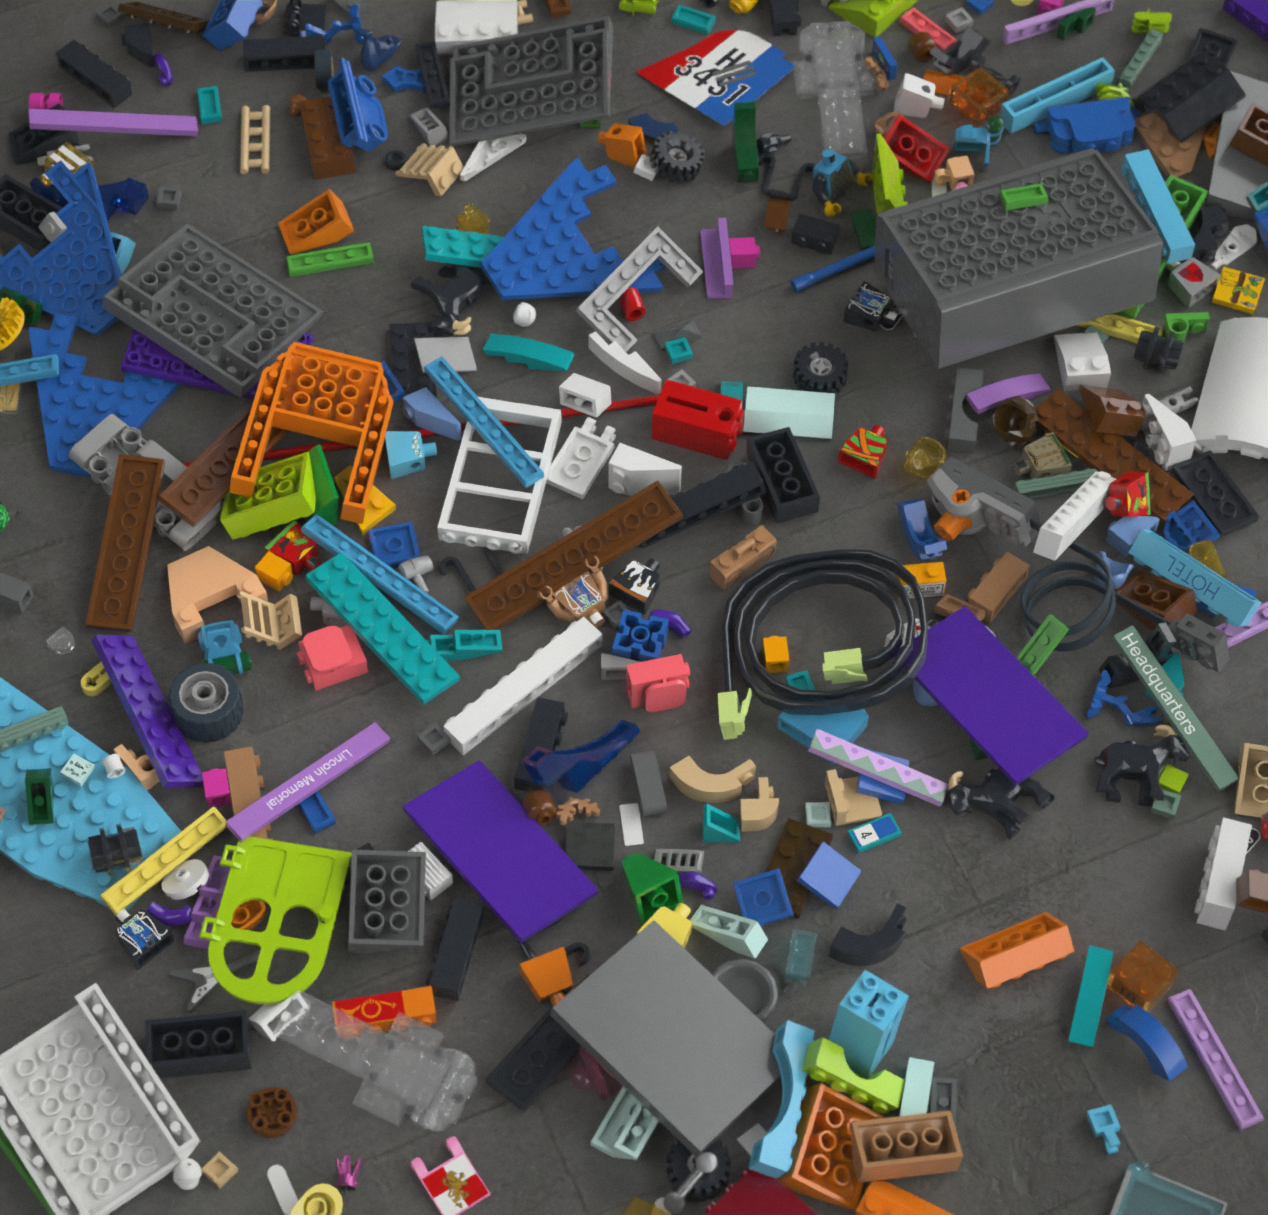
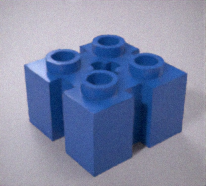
M623 610L619 623V633H616L612 647V655L639 662L661 658L662 649H664L668 636L669 619L650 615V619L646 620L641 619V613Z

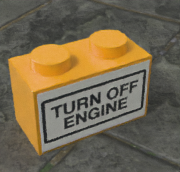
M943 562L903 565L916 577L923 597L944 596L947 581ZM896 575V580L905 587L909 599L915 598L912 589Z

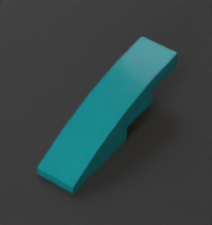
M491 334L483 348L487 356H504L507 362L526 363L528 368L533 370L567 372L574 357L573 352L554 345L501 334Z
M454 630L453 635H430L429 640H426L446 662L478 658L502 652L500 630Z
M1089 945L1068 1042L1093 1048L1114 951Z

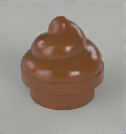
M298 93L289 100L291 115L301 113L299 101L307 100Z

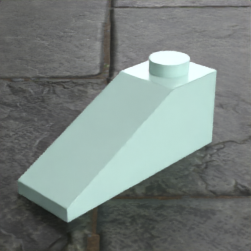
M704 905L698 908L690 920L692 928L732 951L748 957L756 958L768 941L757 921Z

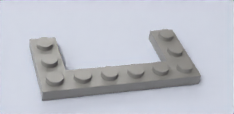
M659 227L575 310L609 345L616 341L625 352L636 343L637 339L607 309L654 260L658 258L687 288L703 273Z

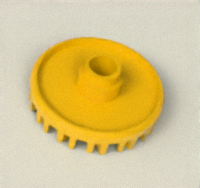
M7 297L5 299L2 298L0 303V351L17 338L24 324L22 309L12 299L10 301Z

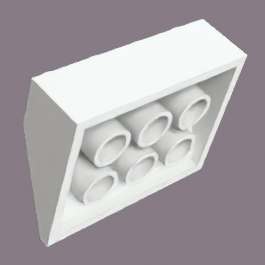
M517 0L437 1L435 39L438 55L453 54V46L518 34Z

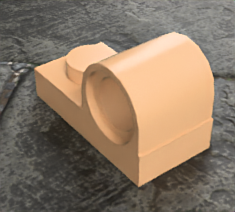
M122 744L114 749L115 754L120 755L121 763L130 769L147 791L160 781L154 769L146 771L149 768H153L147 754L137 758L131 749L127 751Z

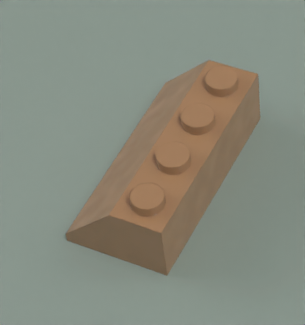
M951 1111L851 1122L852 1160L858 1183L958 1171L963 1154Z

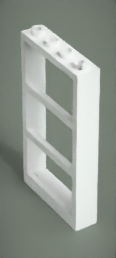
M478 397L498 420L549 428L543 453L525 450L533 461L540 462L539 468L544 472V478L535 482L532 493L460 482L468 450L497 455L488 444L471 442L474 428L467 421L437 527L439 540L447 543H462L471 547L480 546L491 550H505L514 554H528L562 423L561 410ZM457 491L529 502L522 534L518 535L449 524L448 521Z

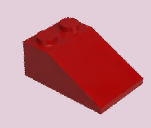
M901 114L891 119L882 135L897 158L899 169H903V172L927 183L932 182L936 175L935 170L940 168L950 150L948 146Z

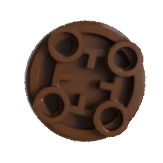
M270 1087L250 1095L246 1107V1118L249 1127L254 1133L264 1138H277L285 1135L293 1128L298 1116L296 1102L285 1088Z

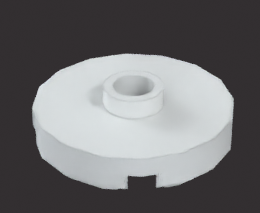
M187 860L164 877L162 890L167 897L169 896L173 900L190 897L198 891L197 887L200 884L202 886L206 884L209 870L201 860Z

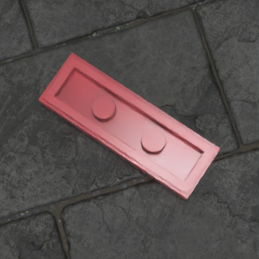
M914 7L899 19V23L914 34L924 31L928 32L937 43V47L942 50H947L957 43L956 38Z

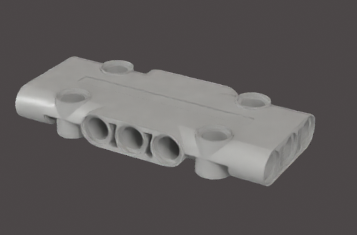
M110 414L75 444L69 453V458L88 472L95 483L101 484L110 496L119 454L164 459L165 467L159 495L187 469L184 464L155 441H146L142 438L139 429L129 427L114 414ZM158 500L153 526L156 527L159 535L168 537L184 551H187L220 521L223 501L221 500L193 528ZM165 521L170 522V523H168V524H162V522H165Z

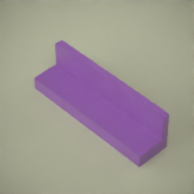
M718 218L717 229H704L700 233L708 299L733 298L734 284L726 218Z

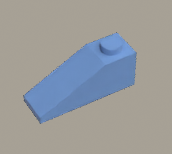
M426 387L403 397V414L416 426L456 441L462 440L460 422Z

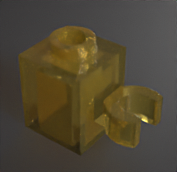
M473 204L464 206L465 213L456 216L457 230L489 235L488 226H490V220L487 214H483L479 207L474 209Z

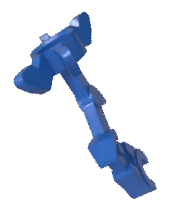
M354 3L349 9V13L352 16L350 18L351 22L340 23L332 21L333 27L326 32L311 24H305L306 32L301 31V37L325 35V42L327 44L332 41V37L338 32L352 29L355 33L354 40L362 45L364 40L358 32L362 28L360 15L357 12L359 10L358 4Z
M1103 670L1100 676L1101 679L1097 682L1086 718L1089 719L1100 713L1099 709L1103 707L1101 702L1118 708L1129 728L1132 724H1140V727L1157 726L1162 721L1161 717L1154 718L1151 716V714L1157 712V706H1151L1132 713L1125 704L1128 700L1127 696L1115 697L1106 694L1107 685L1111 683L1108 672Z

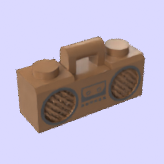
M761 525L729 550L727 549L710 561L709 576L724 591L776 554V538Z

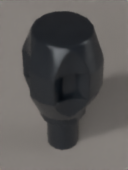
M773 133L762 135L756 141L757 150L760 153L776 152L782 145L791 142V136L789 134L781 136Z

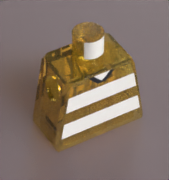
M68 142L60 146L44 161L46 172L60 160L72 174L76 173L88 162L93 166L91 159ZM45 173L41 175V181L45 186L48 187L53 184Z

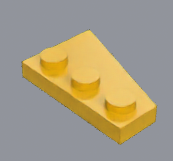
M351 465L334 477V483L343 500L345 499L353 469ZM374 485L363 524L357 523L362 536L396 510V505Z

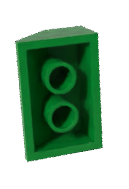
M316 445L308 451L311 458L316 494L315 512L308 517H303L304 521H309L317 514L331 525H336L339 497L321 445Z

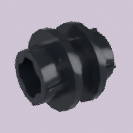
M1155 327L1154 332L1141 331L1133 358L1144 362L1143 369L1146 370L1149 363L1159 365L1158 373L1162 374L1164 368L1176 370L1184 342L1174 339L1175 332L1170 331L1168 338L1159 336V327Z
M117 824L116 834L106 836L104 828H99V835L88 837V846L96 873L108 871L109 876L114 875L113 866L124 864L126 872L131 871L130 865L142 862L143 858L139 839L134 827L122 829L121 824Z

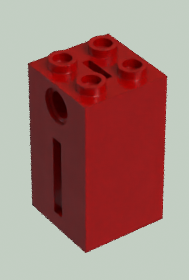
M666 379L652 413V439L728 460L730 452H735L737 446L736 436L741 435L744 427L742 420L745 410L742 409V400Z

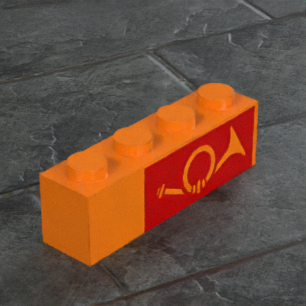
M432 986L332 1002L338 1039L352 1040L362 1035L377 1036L386 1031L402 1032L411 1027L427 1028L437 1023Z

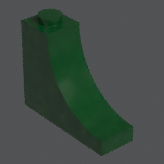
M755 102L734 103L732 151L738 183L758 182L759 179Z

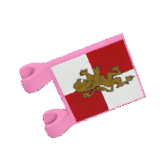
M452 1136L446 1140V1146L454 1156L450 1160L430 1172L427 1171L419 1157L411 1161L412 1170L420 1179L441 1215H459L491 1195L464 1153L457 1138Z

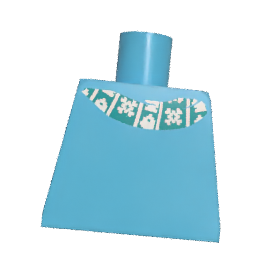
M386 432L385 442L391 479L422 471L425 469V457L437 456L436 442L422 444L420 432Z

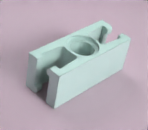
M909 1057L899 1116L927 1113L934 1062Z

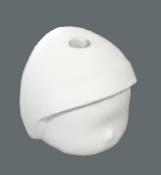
M521 302L514 311V323L523 327L530 326L535 321L536 310L530 304Z
M190 1158L179 1162L173 1173L174 1183L184 1190L194 1189L199 1184V1179L202 1175L199 1164Z

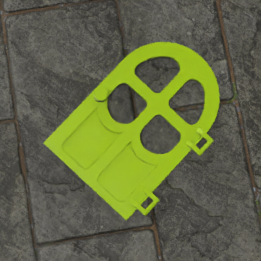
M248 837L242 842L238 840L237 846L225 845L220 865L231 867L217 917H204L199 938L210 940L208 949L210 968L216 981L226 992L245 1002L274 1004L302 993L316 980L323 968L332 931L334 930V923L337 919V912L352 857L351 852L256 837ZM228 852H234L232 861L226 860ZM252 900H260L267 903L271 908V914L266 930L256 932L234 928L231 922L236 908ZM295 907H303L316 915L319 922L316 934L312 939L305 940L280 935L279 931L282 920L288 910ZM208 924L213 925L211 933H206ZM239 942L257 945L261 948L255 973L251 978L239 979L231 973L224 960V947L227 943ZM283 949L308 954L309 961L307 965L292 980L281 985L272 984L267 980L272 957L276 950Z

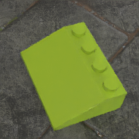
M835 0L829 5V9L876 38L918 0H851L843 3Z
M876 134L872 184L876 214L907 205V201L903 200L905 198V185H901V182H903V169H899L898 160L883 136Z
M309 452L260 467L252 498L234 493H228L224 497L220 521L233 540L247 537L252 533L268 530L280 524H287L301 517H308L315 512L316 494Z

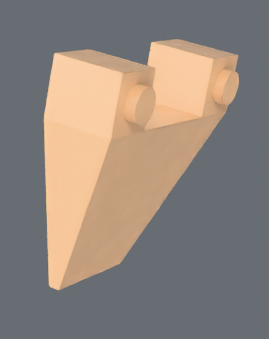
M210 546L167 564L172 614L175 627L185 644L198 639V632H200L201 626H204L199 611L234 595L237 596L239 591L268 602L266 590L256 574Z

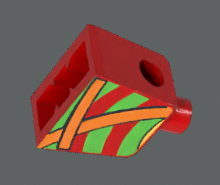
M874 425L871 431L863 427L858 428L840 447L838 463L876 479L887 449L888 440L883 437L885 430L879 425Z

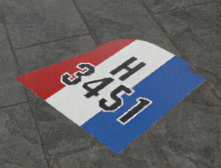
M724 30L713 33L698 44L647 66L636 73L725 126L733 119L734 103L754 102L796 66L781 58L786 54L784 51L760 37L741 30ZM748 60L751 62L750 65L716 76L712 74V72ZM750 66L754 67V70L744 72L720 81L716 80L717 77ZM755 71L758 73L757 75L724 86L719 85L721 82Z

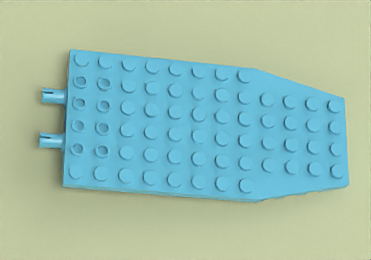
M0 677V730L47 712L46 709ZM68 725L62 729H56L49 734L38 736L34 740L25 741L21 745L10 747L6 751H0V806L6 810L0 823V853L34 878L44 879L53 883L54 886L64 887L81 897L86 896L108 907L100 898V895L129 872H126L125 865L121 864L113 866L114 875L109 876L108 871L96 873L92 864L87 841L88 837L99 835V828H104L106 836L116 834L117 824H121L122 829L134 827L137 831L143 862L181 832L129 768L123 765L126 769L123 775L113 779L108 778L107 771L101 762L109 754ZM73 754L89 761L95 767L82 787L62 777L60 773ZM51 768L54 823L29 825L25 787L26 771L30 769ZM141 863L130 865L131 871ZM136 899L125 909H127L128 911L136 903L138 899Z

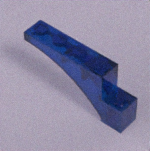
M36 177L30 181L32 190L63 208L69 203L52 182ZM129 177L124 181L98 185L107 221H109L118 208L123 212L137 215L149 199L147 185Z
M621 720L611 730L584 745L564 750H548L537 746L522 763L534 783L549 788L558 780L562 788L578 793L627 744L631 743L634 737L641 731L637 724Z

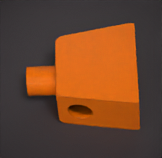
M615 123L607 133L601 131L597 136V143L606 146L607 156L610 159L635 169L642 154L647 156L641 127Z
M564 947L519 965L518 970L539 1003L550 999L554 1007L565 997L564 993L572 990L573 982Z

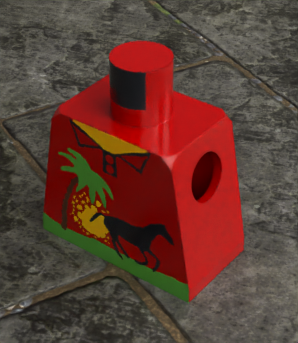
M1129 471L1110 483L1109 497L1105 500V505L1112 515L1123 517L1151 515L1148 473Z
M295 520L265 547V553L267 554L269 551L289 562L292 574L298 575L306 567L313 571L322 565V561L317 558L319 555L317 543L301 532L302 527Z

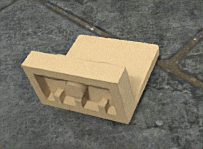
M835 769L827 771L825 787L835 825L857 823L882 817L878 798L856 792L858 777L838 778Z

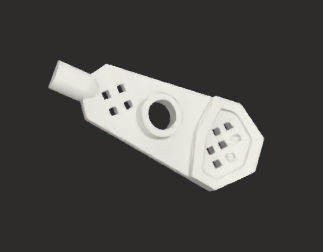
M1248 224L1234 227L1230 235L1217 250L1215 259L1209 266L1216 271L1221 265L1227 266L1256 245V229ZM1228 246H1233L1236 249H1230Z

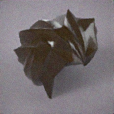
M1014 396L1005 399L996 406L992 423L994 431L1004 439V442H1008L1009 447L1014 446L1015 451H1018L1032 443V436L1037 431L1035 426L1039 416L1036 414L1035 406L1028 399L1022 396Z

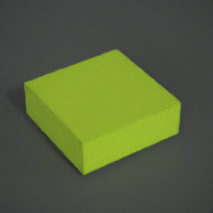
M1167 764L1159 779V785L1162 789L1179 795L1189 774Z

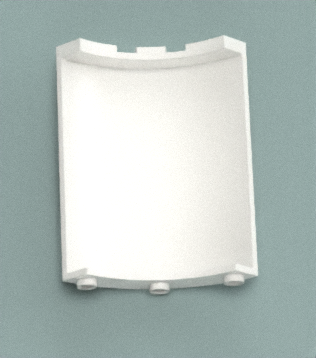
M1246 317L1221 321L1191 429L1196 438L1194 449L1199 455L1209 450L1212 453H1227L1228 450L1241 451V455L1257 459L1261 457L1268 459V318Z

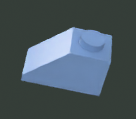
M1152 516L1122 517L1118 522L1115 520L1109 525L1106 542L1122 555L1128 557L1130 555L1128 552L1141 530L1147 529L1155 533L1160 519Z

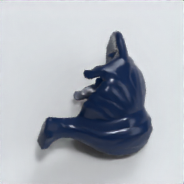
M362 28L358 30L364 40L361 49V64L367 71L377 70L381 63L388 61L401 45V40L398 37L385 35L376 39V37L373 38L371 35V30Z

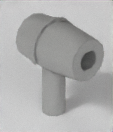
M428 555L410 558L399 564V574L408 580L413 579L417 587L426 593L429 592L422 578V575L433 570V564Z

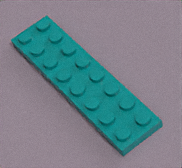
M343 552L306 574L305 580L422 705L459 681V674Z

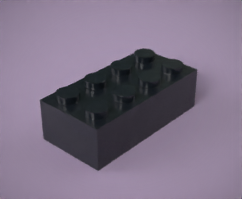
M5 174L0 179V228L37 251H42L51 242L39 229V225L48 213H57L62 207Z
M790 427L748 437L746 454L749 461H753L763 480L766 489L764 496L775 522L780 523L817 513L819 511L820 495Z
M247 1010L145 1020L146 1059L159 1078L252 1069L250 1022Z

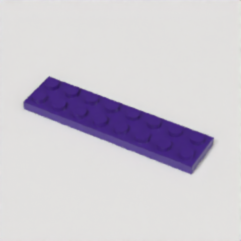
M95 635L91 640L163 788L202 787L204 785L202 772L180 728L177 727L172 712L134 637Z

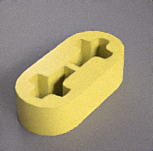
M102 662L86 673L81 679L82 690L87 696H97L112 684ZM90 682H91L92 684L96 683V686H94V687H93L92 685L88 686V683H90Z

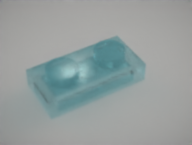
M793 929L785 971L786 978L809 981L817 933Z

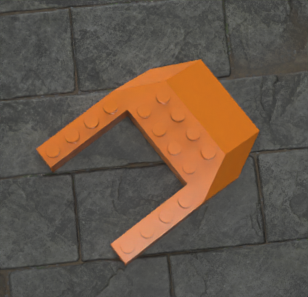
M298 342L291 344L288 350L280 354L270 367L267 366L262 371L232 472L229 493L252 498L272 427L281 428L358 447L343 502L341 519L363 524L393 407V399L388 391V383L383 375L382 364Z

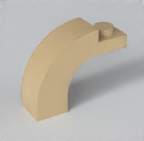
M687 756L670 767L669 779L678 790L696 801L712 804L725 803L741 796L742 785H748L755 777L756 765L749 759L728 773L715 775L700 769L693 759Z

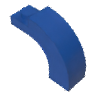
M915 498L897 503L904 534L915 556L920 561L941 556L942 550L947 549L946 540L938 538L933 532L925 500Z
M1123 1005L1106 1018L1108 1027L1128 1036L1141 1048L1154 1074L1171 1081L1188 1067L1180 1048L1169 1032L1155 1017L1140 1006L1135 1005L1131 1009Z

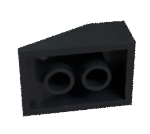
M58 103L48 110L66 109ZM29 121L8 133L16 165L37 161V158L47 156L48 151L58 150L62 146L68 148L80 145L77 131L29 129Z

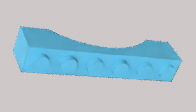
M788 1020L776 1030L772 1051L777 1060L782 1078L781 1106L771 1129L762 1139L753 1144L748 1169L777 1179L788 1172L792 1165L791 1149L794 1147L797 1139L795 1129L796 1124H798L802 1112L799 1108L806 1093L804 1083L805 1078L808 1076V1073L802 1071L809 1043L814 1041L815 1030Z

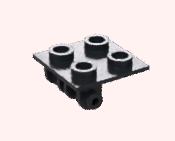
M301 0L289 1L290 4L286 5L283 35H300L301 31L306 32L305 24H311L324 31L327 4H302Z

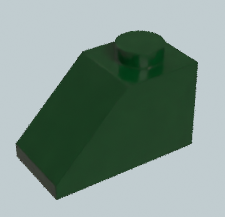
M51 768L27 770L25 787L29 825L54 823V802Z

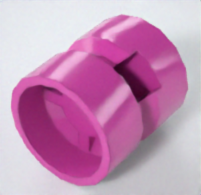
M31 93L29 97V109L48 110L58 103L63 106L61 93H48L47 96L43 93Z

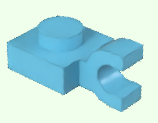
M1112 1105L1087 1111L1086 1116L1095 1138L1103 1136L1108 1155L1117 1153V1146H1120V1142L1115 1132L1120 1131V1124Z

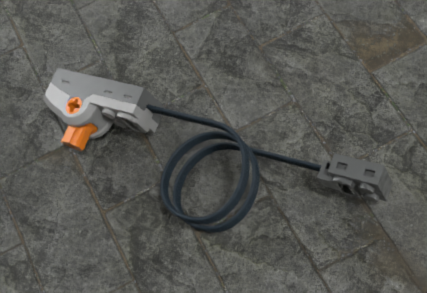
M948 457L927 480L933 494L932 501L942 516L934 525V529L942 539L948 542L950 540L953 541L959 534L971 535L980 532L987 526L995 534H1001L1008 541L1026 547L1043 526L1040 522L1035 501L953 457ZM1074 541L1068 547L1096 562L1104 570L1105 574L1087 563L1078 561L1057 562L1036 572L1026 582L1021 592L1020 604L1026 628L1031 637L1035 634L1031 625L1038 630L1042 624L1030 615L1033 607L1044 595L1057 588L1078 585L1092 588L1104 594L1101 603L1092 614L1077 624L1067 626L1069 630L1065 636L1079 633L1091 626L1102 615L1110 601L1109 609L1104 619L1095 630L1079 640L1058 643L1054 649L1055 651H1074L1095 641L1111 622L1117 601L1157 624L1166 623L1176 640L1173 647L1180 650L1181 654L1186 658L1200 662L1204 668L1212 669L1219 673L1230 660L1225 633L1188 613L1181 620L1175 618L1170 622L1116 593L1106 562L1093 551ZM1058 571H1084L1098 577L1107 586L1105 587L1094 580L1083 577L1059 578L1039 588L1026 605L1027 596L1033 586L1044 577Z

